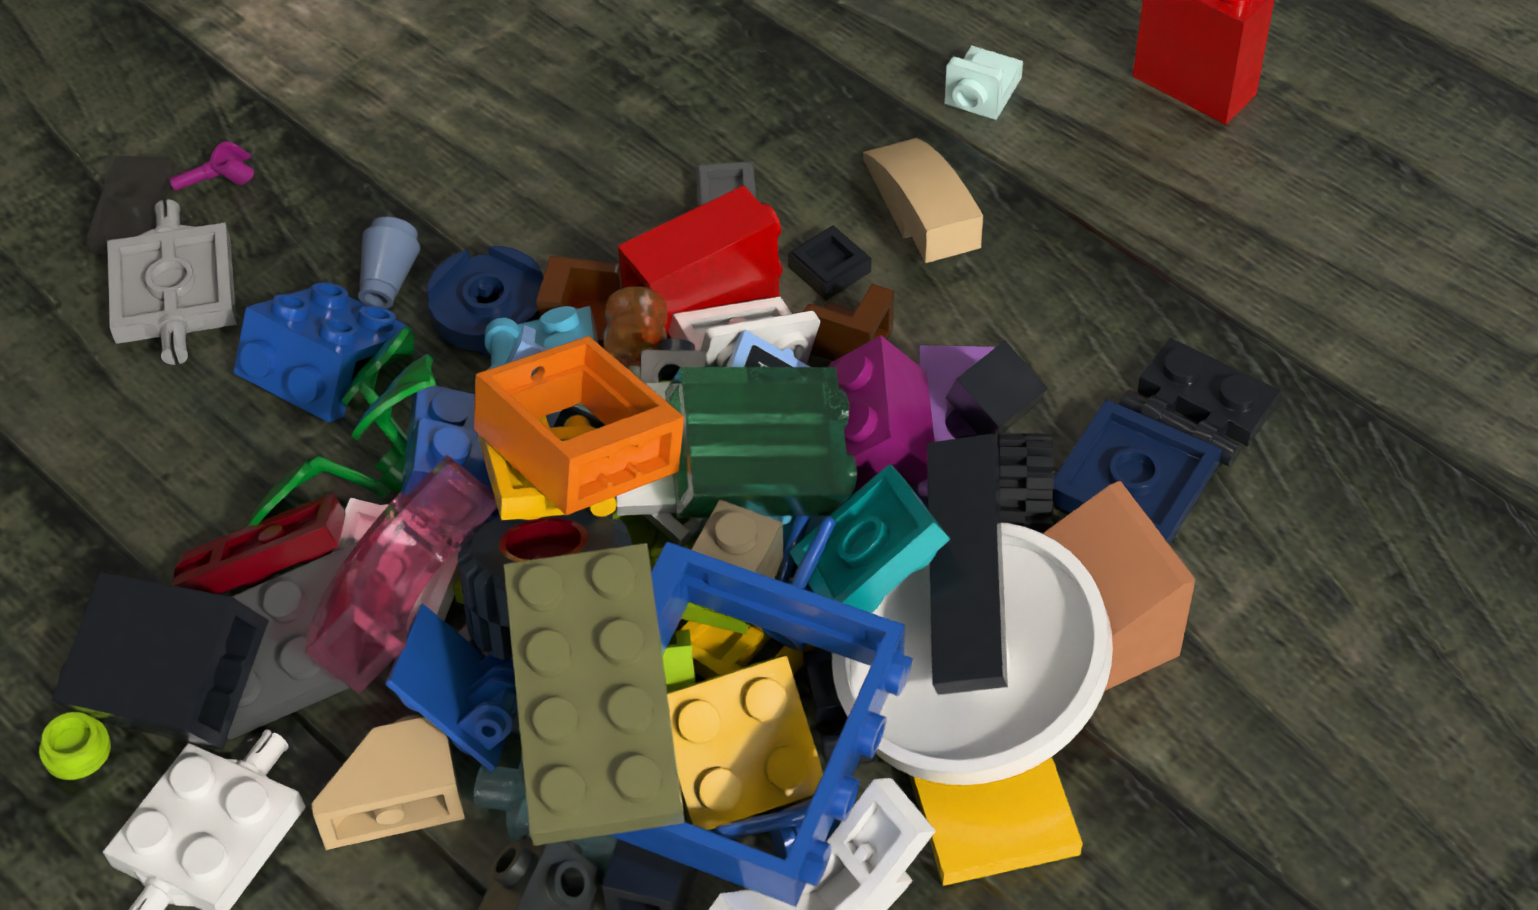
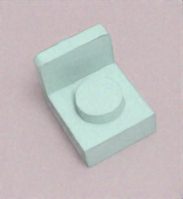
M971 46L964 59L952 57L947 64L945 104L997 120L1022 78L1023 61Z

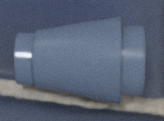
M379 217L372 222L371 227L363 232L358 298L365 305L378 306L385 309L393 306L394 299L420 252V244L417 241L418 232L408 222L394 217Z

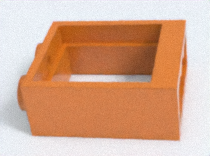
M589 336L476 374L474 430L566 516L679 472L684 416ZM536 368L535 374L531 376L533 370ZM581 403L601 420L605 426L561 441L538 418Z

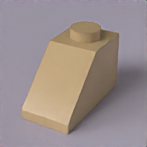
M421 715L406 716L398 719L393 724L373 728L312 802L313 816L325 849L329 850L465 819L449 736Z

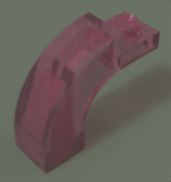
M448 454L407 496L400 492L358 541L328 585L310 622L306 637L305 653L356 693L360 694L406 647L407 621L415 602L436 571L460 546L465 536L471 535L473 529L482 524L497 509L494 493Z

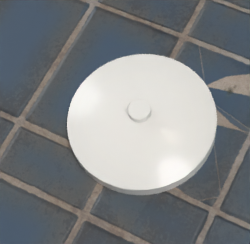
M1001 522L1008 687L943 695L936 693L932 685L930 563L924 568L912 572L884 597L880 606L872 613L905 625L904 655L913 658L902 693L900 696L888 694L880 715L886 716L887 721L883 737L876 751L880 758L898 770L927 781L954 785L982 784L1015 776L1041 764L1060 751L1081 731L1093 715L1108 682L1113 653L1112 631L1105 605L1092 576L1084 565L1057 541L1029 528ZM832 653L834 684L838 698L848 717L870 666Z

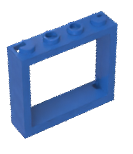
M666 542L652 570L662 655L688 603L692 602L869 665L870 669L785 860L686 822L610 834V836L796 907L806 884L816 887L824 875L832 845L825 842V839L834 819L845 822L852 810L860 780L854 778L853 775L861 756L873 758L880 745L887 717L880 715L887 696L888 694L900 696L907 682L913 658L904 655L905 625Z

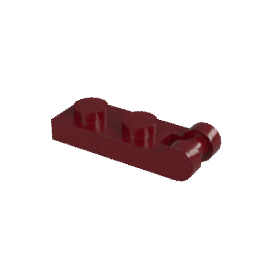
M331 493L263 520L257 525L245 527L187 550L177 560L174 578L170 585L213 594H220L240 585L245 588L260 585L272 577L276 571L299 562L308 564L332 553L335 548L339 547L346 513L335 494Z

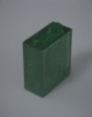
M680 367L665 390L666 402L684 416L679 472L673 474L677 518H709L719 500L766 517L830 516L854 491L857 481L856 461L852 453L846 452L844 429L849 419V403L845 391H839L836 367Z

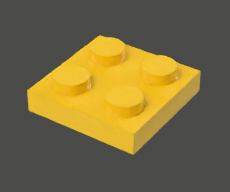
M780 655L667 692L681 799L689 824L708 831L719 825L729 824L814 795L823 775V770L787 655Z

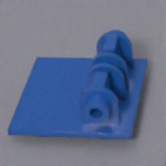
M422 603L416 610L385 684L397 693L400 700L408 708L420 712L449 736L453 744L460 751L472 755L488 770L493 772L497 768L506 738L514 724L513 717L515 711L518 709L513 659L504 661L493 657V652L486 657Z

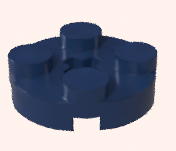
M488 246L489 254L477 255L471 258L469 250L449 257L433 272L427 287L428 311L433 329L452 345L466 350L480 351L483 356L491 358V354L485 347V330L491 321L497 318H507L519 325L539 319L536 300L543 280L542 271L538 263L527 254L504 246ZM494 293L499 294L498 300L491 303H478L476 299L478 296L488 298Z

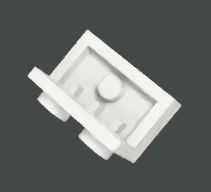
M781 297L675 313L672 315L668 333L671 338L692 342L695 345V351H706L709 380L723 378L738 335L745 329L780 350L790 348L794 353V358L807 363L820 325V319L814 311L792 314Z

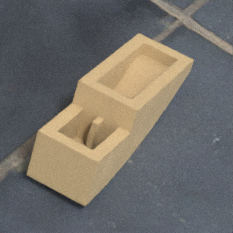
M914 138L863 152V161L903 238L912 236L925 263L981 248L983 214L954 169L929 144Z

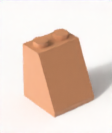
M1118 481L1107 486L1043 533L1068 549L1084 565L1099 589L1109 617L1113 643L1111 670L1104 691L1180 656L1196 580L1123 483Z

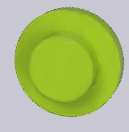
M69 712L54 718L46 726L39 746V755L46 770L53 776L65 780L80 779L94 773L105 763L111 750V739L105 726L96 718L81 712Z

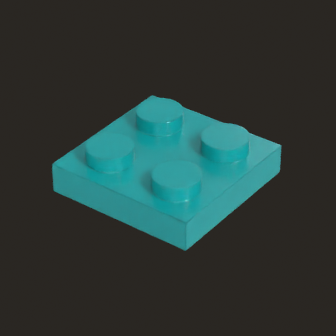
M889 463L829 516L835 520V527L808 584L812 591L818 595L872 613L880 606L884 597L912 572L928 565L936 555V552L950 538L907 481ZM819 526L789 551L797 566H799Z

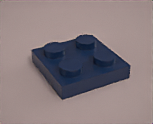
M1106 399L1054 477L1053 505L1072 513L1107 486L1121 481L1170 545L1218 467L1222 449Z

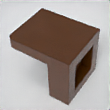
M550 256L536 300L539 319L544 313L554 308L570 306L580 309L590 306L597 329L598 344L603 348L613 347L624 311L620 265L609 262Z
M871 284L856 310L831 302L826 303L823 308L808 304L803 312L814 311L820 319L811 354L835 361L880 335L888 340L893 332L894 291Z

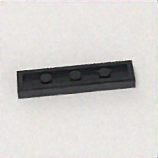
M994 434L927 443L928 510L950 538L936 552V555L930 562L932 685L938 695L1008 687L998 445Z

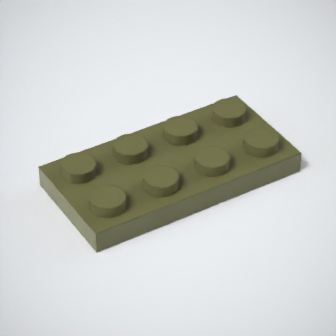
M647 543L504 564L529 829L534 846L685 823Z

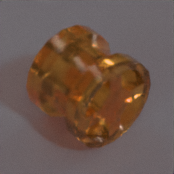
M640 286L626 287L617 290L609 296L605 304V319L608 325L604 331V349L621 364L641 366L642 350H657V343L667 339L664 326L667 322L668 311L667 303L662 295L652 289Z

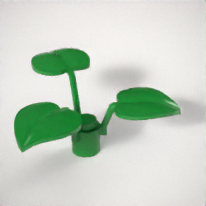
M405 325L383 344L376 355L354 377L340 402L346 407L354 395L360 391L370 405L351 435L352 438L358 441L375 421L393 443L391 448L374 465L383 474L379 480L321 456H317L312 460L308 458L281 479L266 494L252 513L247 527L259 524L270 510L291 490L322 472L331 473L374 491L381 499H384L390 491L401 498L408 436L392 416L391 410L393 405L406 397L436 385L431 371L433 357L427 353L410 364L393 380L386 392L380 397L375 393L374 387L379 371L395 361L414 356V332L411 328Z

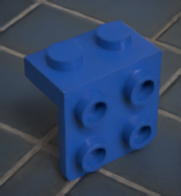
M325 282L315 283L311 288L291 294H279L271 300L246 307L233 373L329 423L344 417L346 407L340 402L351 384L355 363L376 355L383 344L406 324L396 320L395 314L388 309L378 306H367L349 297L348 291L339 285Z

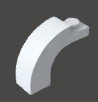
M892 778L874 779L853 806L846 821H842L826 841L832 845L824 875L818 886L814 887L806 884L796 907L753 890H743L720 894L709 910H887L913 881L905 870L936 830Z

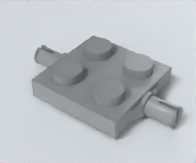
M161 200L154 207L156 214L155 229L138 236L107 241L110 330L116 344L161 337V359L167 364L175 365V353L179 364L185 362L188 358L186 348L187 333L237 325L231 239L226 222L199 227L180 225L179 204L173 200H166V213L163 200Z

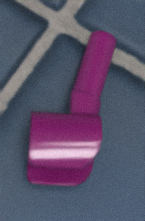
M222 142L212 152L210 161L203 163L202 166L171 177V186L177 191L220 175L236 185L245 184L253 177L254 170L242 161L248 160L251 154L235 143Z

